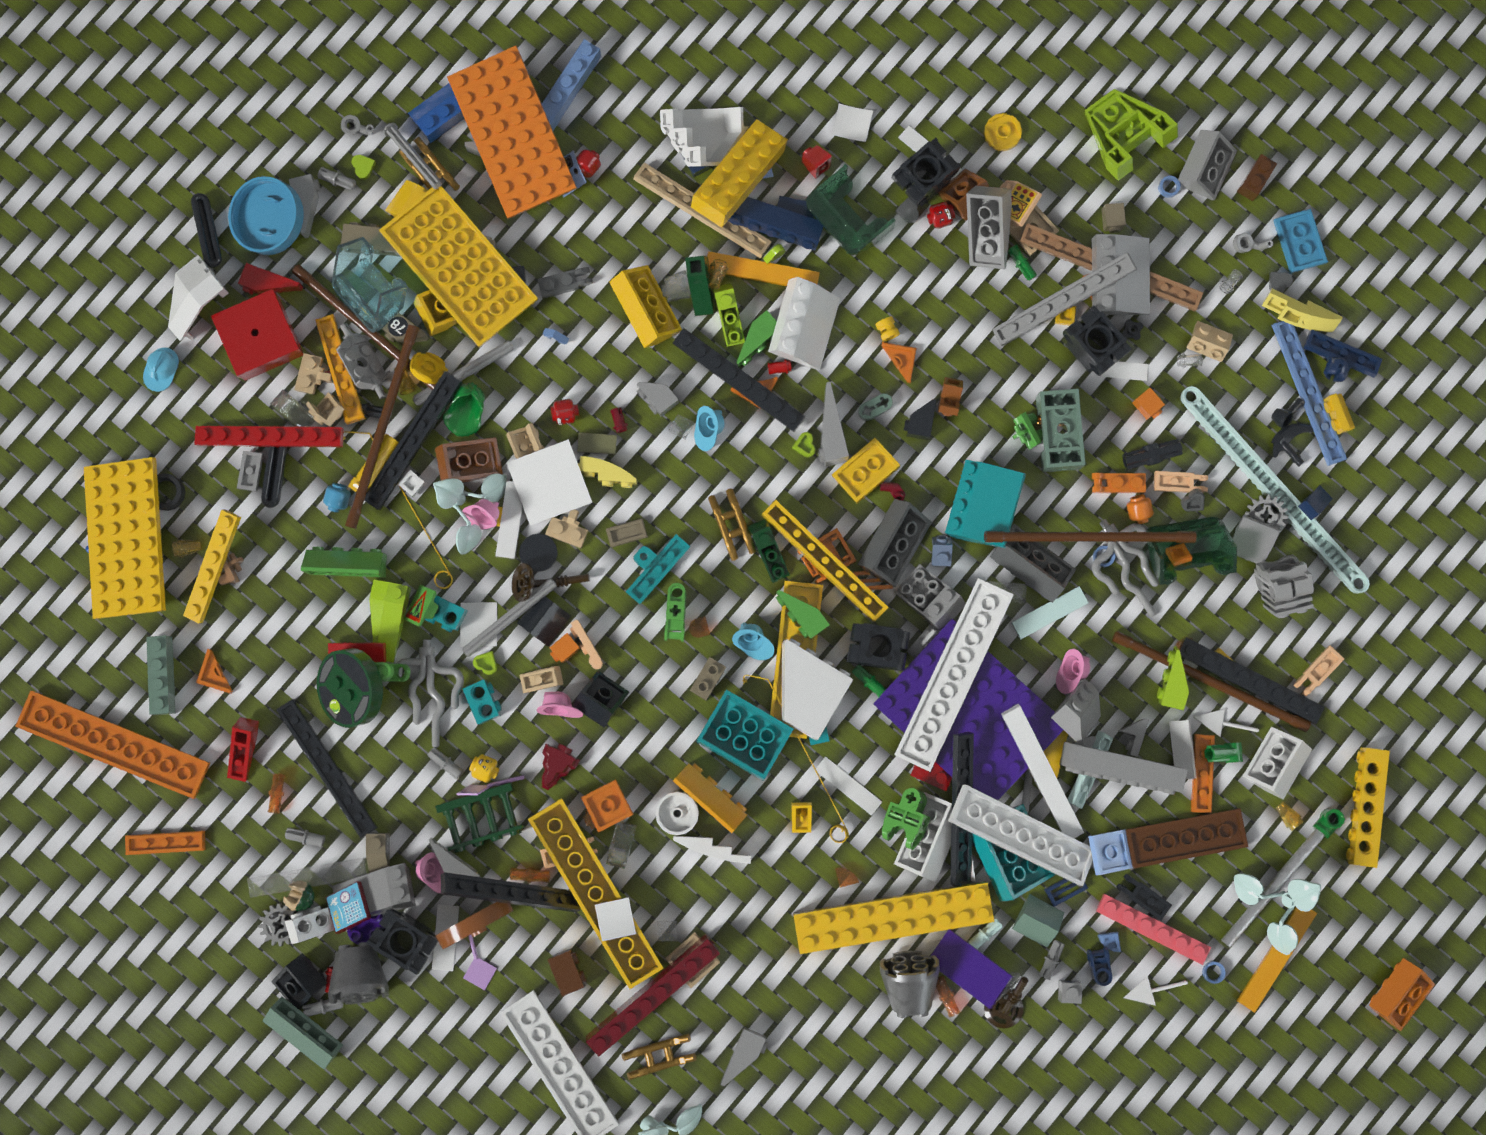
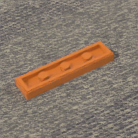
M1194 734L1193 750L1197 778L1192 779L1191 812L1212 813L1214 762L1207 761L1204 756V750H1206L1207 746L1215 745V735Z
M205 831L125 835L126 855L204 851Z

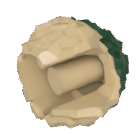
M297 880V882L293 881L288 886L292 889L288 897H284L283 903L291 911H304L313 905L315 896L311 885Z

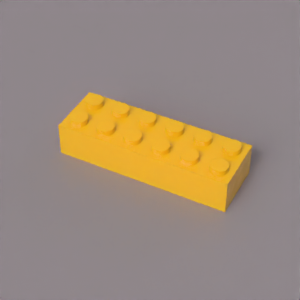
M756 119L694 193L691 208L722 228L784 153L788 139Z

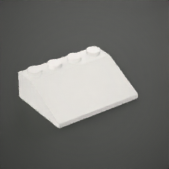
M800 277L789 279L768 352L820 370L840 298L819 285Z

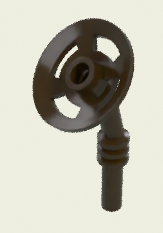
M526 563L520 564L514 571L512 578L514 598L519 602L526 601L530 597L533 588L539 587L548 579L534 580L531 566ZM584 574L569 577L564 575V577L560 576V578L556 576L553 580L557 588H560V585L561 587H564V585L567 587L569 584L589 582L590 575Z
M1021 977L1015 989H1005L1003 994H1008L1007 999H1003L1002 996L999 997L991 1011L984 1005L985 1016L992 1025L998 1028H1010L1020 1021L1023 1014L1021 997L1024 988L1029 982L1027 977ZM1016 1007H1018V1014L1016 1018L1012 1020L1016 1013ZM997 1015L1001 1019H1006V1023H999L993 1017Z

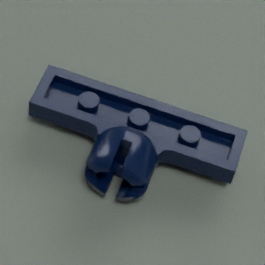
M1315 330L1309 332L1303 347L1327 359L1324 375L1330 380L1331 375L1334 374L1333 382H1343L1347 378L1350 369L1374 378L1377 376L1382 359Z

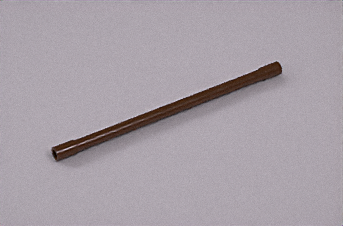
M300 264L293 268L292 273L310 286L398 361L401 353L399 349L318 282ZM410 359L408 360V363H407V366H406V369L409 370V371H410L409 363H410V361H411ZM423 382L431 390L436 386V384Z
M408 325L401 353L353 505L346 520L345 526L353 529L357 528L363 502L409 356L417 338L419 328L416 326Z
M985 531L984 542L1195 543L1196 532Z
M1117 630L1114 633L1113 642L1137 651L1166 666L1169 665L1167 661L1168 655L1146 646ZM1183 663L1185 675L1281 719L1304 732L1309 730L1311 726L1310 721L1288 713Z

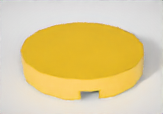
M999 113L992 116L984 129L986 142L990 147L998 151L1011 150L1018 144L1022 135L1020 122L1016 117L1007 115V113Z
M417 352L409 363L412 374L418 380L428 384H437L444 371L448 372L445 362L439 356L430 352H426V354Z

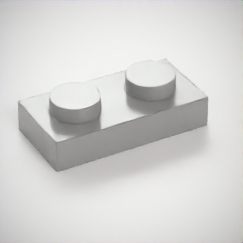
M243 451L237 489L258 492L264 454Z

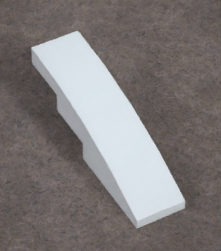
M673 836L675 842L709 857L751 864V855L732 854V846L713 845L712 837Z

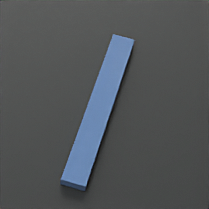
M1284 321L1271 325L1299 396L1305 402V411L1327 466L1346 460L1347 457L1337 432L1331 426V417L1324 408L1323 397L1294 325Z

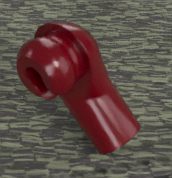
M882 482L880 484V491L890 492L894 499L904 500L905 492L898 483Z

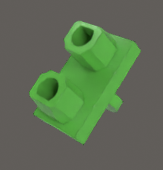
M1024 412L1013 420L1016 425L1014 426L1016 434L1012 436L1014 440L1019 438L1022 444H1026L1028 450L1042 443V429L1035 431L1033 427L1037 423V417L1034 413L1027 414Z

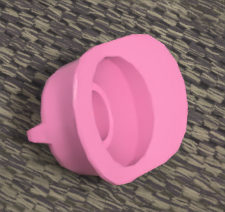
M481 499L474 505L465 507L462 512L470 520L471 525L477 524L481 530H485L497 525L496 521L500 514L497 508L499 503Z
M1070 649L1066 652L1056 676L1057 688L1064 694L1073 692L1078 686L1079 681L1088 677L1090 673V658L1083 656L1076 649Z
M559 691L545 692L542 706L536 710L543 715H558L571 718L583 716L582 711L572 707L570 697Z
M430 852L415 862L416 875L419 880L427 884L433 891L441 893V874L444 872L435 853Z

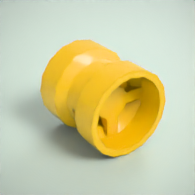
M892 316L882 319L875 324L877 330L881 332L883 342L900 335L898 328L894 326L895 321Z

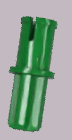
M1017 244L1008 250V254L1015 262V267L1020 269L1028 281L1034 279L1037 274L1029 264V259L1025 258Z
M858 664L853 669L852 673L865 684L864 687L867 686L878 697L887 689L874 678L875 675L872 676L861 665Z

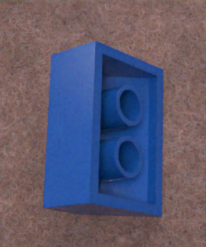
M450 83L408 112L430 143L465 119Z

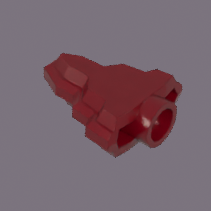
M560 743L557 748L545 744L542 752L545 756L542 763L545 768L542 775V788L546 790L551 789L558 783L560 777L567 776L571 769H576L581 760L571 755L572 749Z

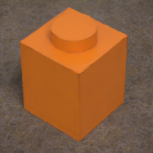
M1151 388L1147 389L1132 402L1146 420L1151 416L1155 419L1163 412L1161 408L1165 405Z
M568 633L549 647L552 651L550 653L552 658L556 662L560 660L562 663H565L581 649Z

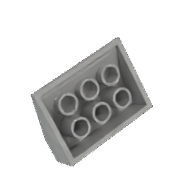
M1096 234L1092 238V272L1126 252L1130 254L1138 270L1092 295V307L1095 306L1100 312L1103 311L1105 315H1149V238L1117 234Z

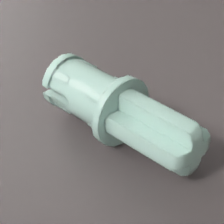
M994 919V922L989 923L982 930L979 929L980 932L967 942L978 949L986 941L989 942V939L1001 930L1003 926L997 919Z

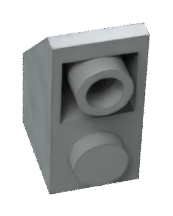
M646 382L637 383V393L643 400L647 399L650 405L648 407L655 415L658 413L662 417L679 403L677 397L667 385Z

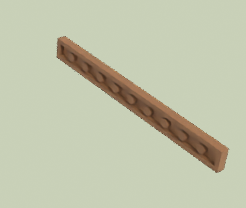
M1026 223L1019 240L1020 243L1092 271L1091 248ZM1150 272V294L1192 311L1197 310L1203 292Z

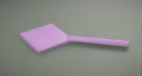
M524 776L505 779L487 785H469L456 794L479 795L490 787L522 780Z
M469 935L474 959L463 978L485 990L497 968L477 956L473 937Z

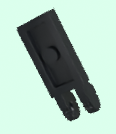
M1125 874L1123 876L1125 880L1135 885V888L1131 892L1122 884H1118L1116 887L1128 895L1129 899L1162 921L1172 904L1142 882H1138L1128 874Z

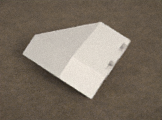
M743 107L660 110L661 130L672 140L670 143L678 153L683 155L685 158L684 162L688 167L718 166L749 127L744 126Z
M199 255L175 274L168 327L179 341L184 337L192 340L194 337L190 334L189 329L202 308L218 294L222 298L228 294L222 283L214 275L215 273Z

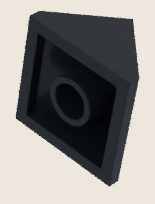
M544 596L524 613L517 624L546 646H549L571 615Z

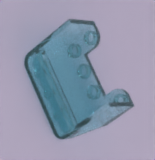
M364 237L337 246L332 286L338 296L354 312L366 328L374 333L381 330L403 309L408 286L400 278L393 279L391 284L382 275L381 271L372 264L373 246Z

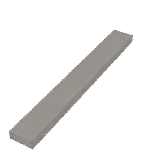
M1126 252L992 330L1000 346H1004L1138 269L1130 254Z

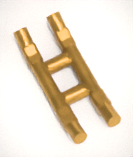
M420 136L415 138L413 141L426 156L423 159L427 165L432 163L437 169L435 173L439 179L443 177L453 190L457 191L460 185L431 152ZM400 150V155L428 189L432 188L429 182Z
M730 488L726 490V494L733 510L722 514L715 495L709 496L708 500L731 561H735L738 559V555L732 538L743 535L749 554L755 553L756 548L735 493ZM736 517L740 528L728 531L725 521Z
M685 1034L622 1053L623 1061L645 1055L647 1066L628 1072V1079L632 1080L670 1067L696 1061L695 1053L674 1058L671 1050L672 1046L690 1042V1035ZM663 1049L666 1061L655 1064L652 1052Z

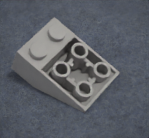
M921 564L915 568L894 592L939 632L966 605L961 595Z

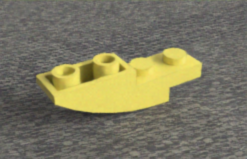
M1273 288L1262 306L1278 313L1279 320L1308 330L1333 332L1343 318L1309 300L1304 304Z
M580 456L578 466L581 474H584L583 477L595 478V475H598V482L602 483V486L613 487V484H621L623 488H632L633 485H637V479L621 467L601 459Z

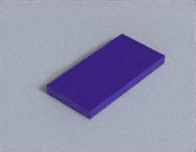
M951 929L946 932L931 956L934 955L939 959L940 972L989 1009H992L1013 978L1010 973Z

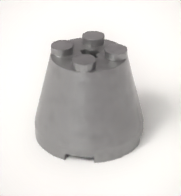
M367 942L360 943L358 947H351V945L339 946V951L335 953L328 992L329 1003L336 1004L338 1000L346 1005L375 1001L380 995H382V998L389 996V986L378 954L373 950V947L366 944Z
M901 951L893 953L892 958L880 961V973L891 1007L897 1013V1017L907 1018L913 1015L925 1017L929 1015L940 970L939 959L936 956H924L922 951Z

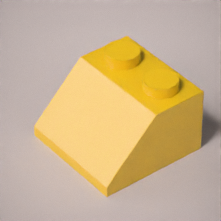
M406 180L385 211L396 217L428 190L419 184Z
M430 290L416 295L413 304L430 336L446 331L457 324L456 320Z

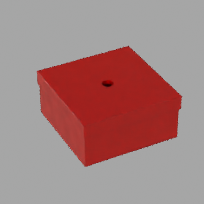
M273 289L211 315L238 378L241 377L244 381L303 356V350L280 297Z

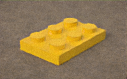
M874 438L832 474V477L858 504L899 469L900 464Z

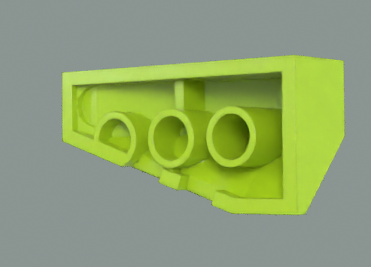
M373 580L369 597L373 642H386V661L394 663L412 588L401 584Z

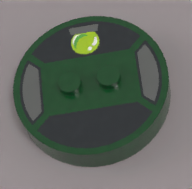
M348 648L333 651L323 659L317 674V693L320 704L329 719L341 727L351 728L365 725L377 716L383 700V683L380 672L371 657L359 649Z

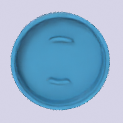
M266 176L256 177L244 183L234 194L228 212L229 227L235 240L247 250L262 255L277 254L290 247L297 239L304 219L303 205L297 192L287 183Z

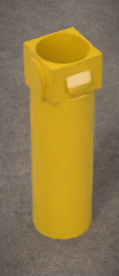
M388 434L384 436L368 490L399 443ZM365 464L348 485L355 492H357Z

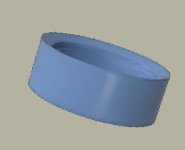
M1166 176L1160 181L1158 190L1162 196L1172 198L1179 192L1181 185L1176 177ZM1167 180L1173 181L1176 184V191L1173 193L1166 192L1163 189V183Z
M1108 546L1098 547L1093 553V560L1097 558V553L1101 549L1107 550ZM1113 552L1108 563H1101L1100 567L1111 565L1115 560V553Z
M1216 961L1207 962L1202 969L1203 977L1210 983L1217 984L1225 978L1224 966ZM1211 965H1217L1221 971L1220 976L1214 980L1207 976V969Z

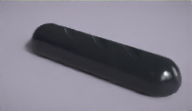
M197 193L191 198V206L203 261L209 267H218L221 264L222 255L210 201L205 194Z
M268 447L261 502L267 508H274L280 502L288 447Z

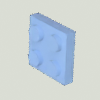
M1125 829L1088 836L1096 875L1133 868Z

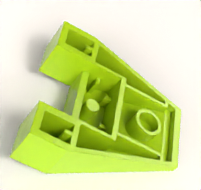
M1113 89L1084 110L1105 167L1118 181L1133 171V158L1129 152L1149 137H1152L1162 148L1178 138V124L1168 114L1116 89Z

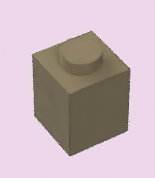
M1124 203L1105 204L1101 209L1103 230L1109 231L1112 234L1121 232L1126 226Z

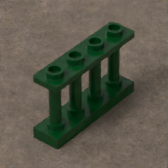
M513 783L485 790L479 795H469L435 806L437 813L443 812V816H446L454 843L453 846L447 847L448 851L453 850L454 853L466 850L465 846L472 844L473 848L483 845V840L491 838L493 842L503 839L502 835L510 833V836L522 833L521 829L525 828V825H517L509 798L511 795L510 791H514ZM499 795V798H502L510 826L509 829L502 831L498 830L491 806V797ZM478 801L484 806L491 834L480 837L472 810L473 803ZM458 807L465 811L473 839L461 843L453 815L455 813L454 809Z

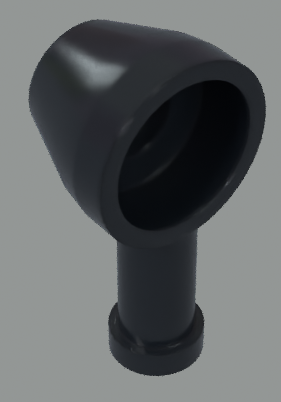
M1297 398L1288 410L1277 408L1272 414V420L1277 426L1285 429L1291 423L1294 414L1305 405V402Z

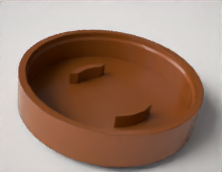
M495 902L435 936L441 948L445 949L469 935L475 937L487 930V925L514 910L509 903Z

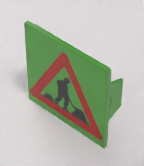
M420 585L404 620L420 627L425 619H433L439 607L434 602L437 595L436 591Z

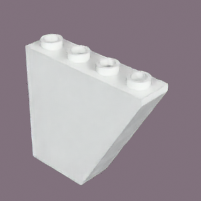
M792 638L790 640L786 639L782 643V721L810 738L818 740L853 679L849 677L850 674L841 668L838 671L833 668L834 664L827 659L820 660L817 658V653L808 648L804 650L799 647L801 644Z

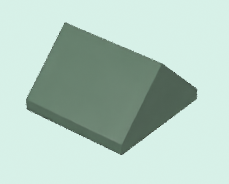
M1029 894L1012 929L1048 947L1060 930L1065 912Z

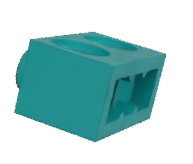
M436 595L434 602L439 606V612L434 615L433 619L425 620L432 624L437 621L442 624L441 628L452 632L453 629L458 631L468 610ZM450 613H455L457 616L456 621L453 623H449L447 620Z
M481 680L463 688L477 725L501 716L500 711H502V707L498 700H494L492 694L495 691L491 682L487 683L486 680ZM479 687H482L485 691L484 696L481 698H477L475 695V691ZM486 705L492 707V713L489 716L483 714V708Z

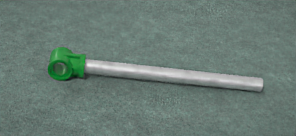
M1327 808L1321 812L1320 818L1312 826L1315 830L1265 887L1262 895L1277 893L1324 837L1328 839L1337 828L1344 824V814L1340 810ZM1333 813L1336 819L1335 822L1331 824L1329 822V816ZM1259 898L1257 904L1250 905L1221 940L1231 947L1272 898Z

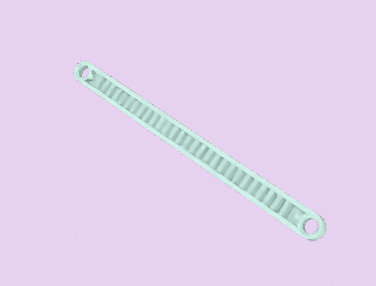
M1193 386L1183 390L1180 396L1181 401L1193 414L1196 421H1199L1206 432L1210 433V436L1226 451L1231 460L1236 462V465L1241 468V471L1246 474L1247 478L1251 479V482L1256 485L1257 489L1261 490L1264 496L1267 497L1270 494V499H1274L1277 496L1278 503L1284 501L1282 508H1288L1284 512V514L1288 515L1287 522L1298 532V535L1303 537L1308 546L1318 554V557L1323 560L1324 564L1329 566L1334 575L1353 593L1359 594L1367 591L1370 585L1367 576L1315 518L1310 520L1298 507L1300 504L1299 500L1204 394ZM1186 393H1195L1196 400L1193 402L1188 401ZM1357 578L1363 581L1361 589H1357L1354 586V580Z

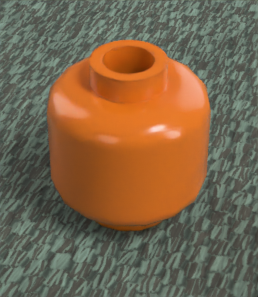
M1145 495L1133 496L1126 504L1130 520L1137 521L1138 524L1149 522V518L1154 515L1151 500L1145 497Z

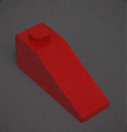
M249 263L245 264L238 284L243 288L242 291L253 295V293L262 294L271 289L276 293L302 291L303 289L299 282Z
M240 717L232 727L227 778L243 782L247 781L257 741L259 721Z

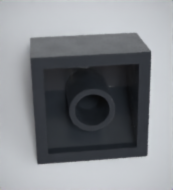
M597 671L581 690L573 707L582 711L584 715L605 728L628 696L629 691L600 671Z
M303 953L287 964L271 981L285 999L297 1009L306 1004L328 983L324 976L312 965L310 959L305 957Z

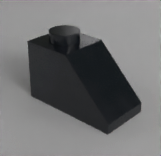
M932 399L912 413L909 420L905 419L904 431H907L906 437L930 439L936 406L935 399Z

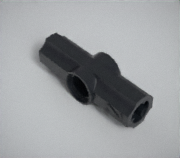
M1179 439L1161 444L1153 443L1142 447V449L1122 454L1123 464L1126 470L1144 465H1155L1163 462V460L1183 455V448Z

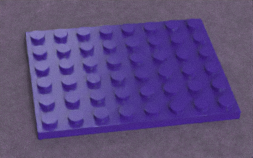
M953 619L945 625L907 666L905 671L873 703L904 733L957 624ZM987 651L935 762L952 777L953 734L974 733L973 788L999 800L1028 769L1001 713L1019 704L1043 752L1063 729L1051 718L1055 712Z

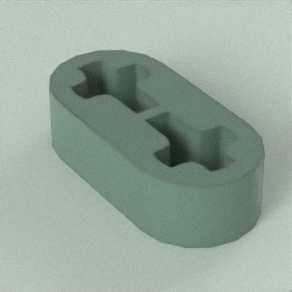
M880 394L863 403L858 411L859 417L864 421H869L887 412L893 404L891 396ZM882 398H883L884 401H885V400H888V401H889V402L887 403V407H885L884 405H882V406H880V407L877 408V406H876V405L880 404ZM864 407L867 409L874 407V410L870 412V416L862 414Z

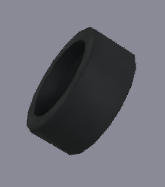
M157 474L158 484L163 481H170L177 490L176 496L171 502H159V509L165 511L176 509L185 498L184 484L180 479L171 474Z

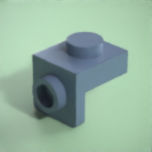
M945 535L932 537V566H951L953 547L951 537Z

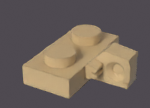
M303 353L295 391L315 395L316 387L321 385V381L332 384V375L325 373L324 368H321L323 363L322 357Z
M574 509L569 512L568 517L563 516L562 520L552 517L545 535L582 549L588 530L579 527L580 522L576 521L579 512Z

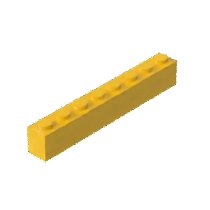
M777 500L762 513V516L872 622H875L886 611L888 606Z

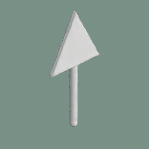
M1225 709L1194 717L1219 737H1221L1222 725L1259 732L1258 728L1223 721Z
M1147 976L1123 998L1155 1005L1152 993L1186 985L1188 981L1151 989Z

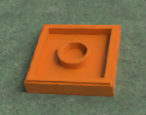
M617 780L581 797L598 833L634 815Z

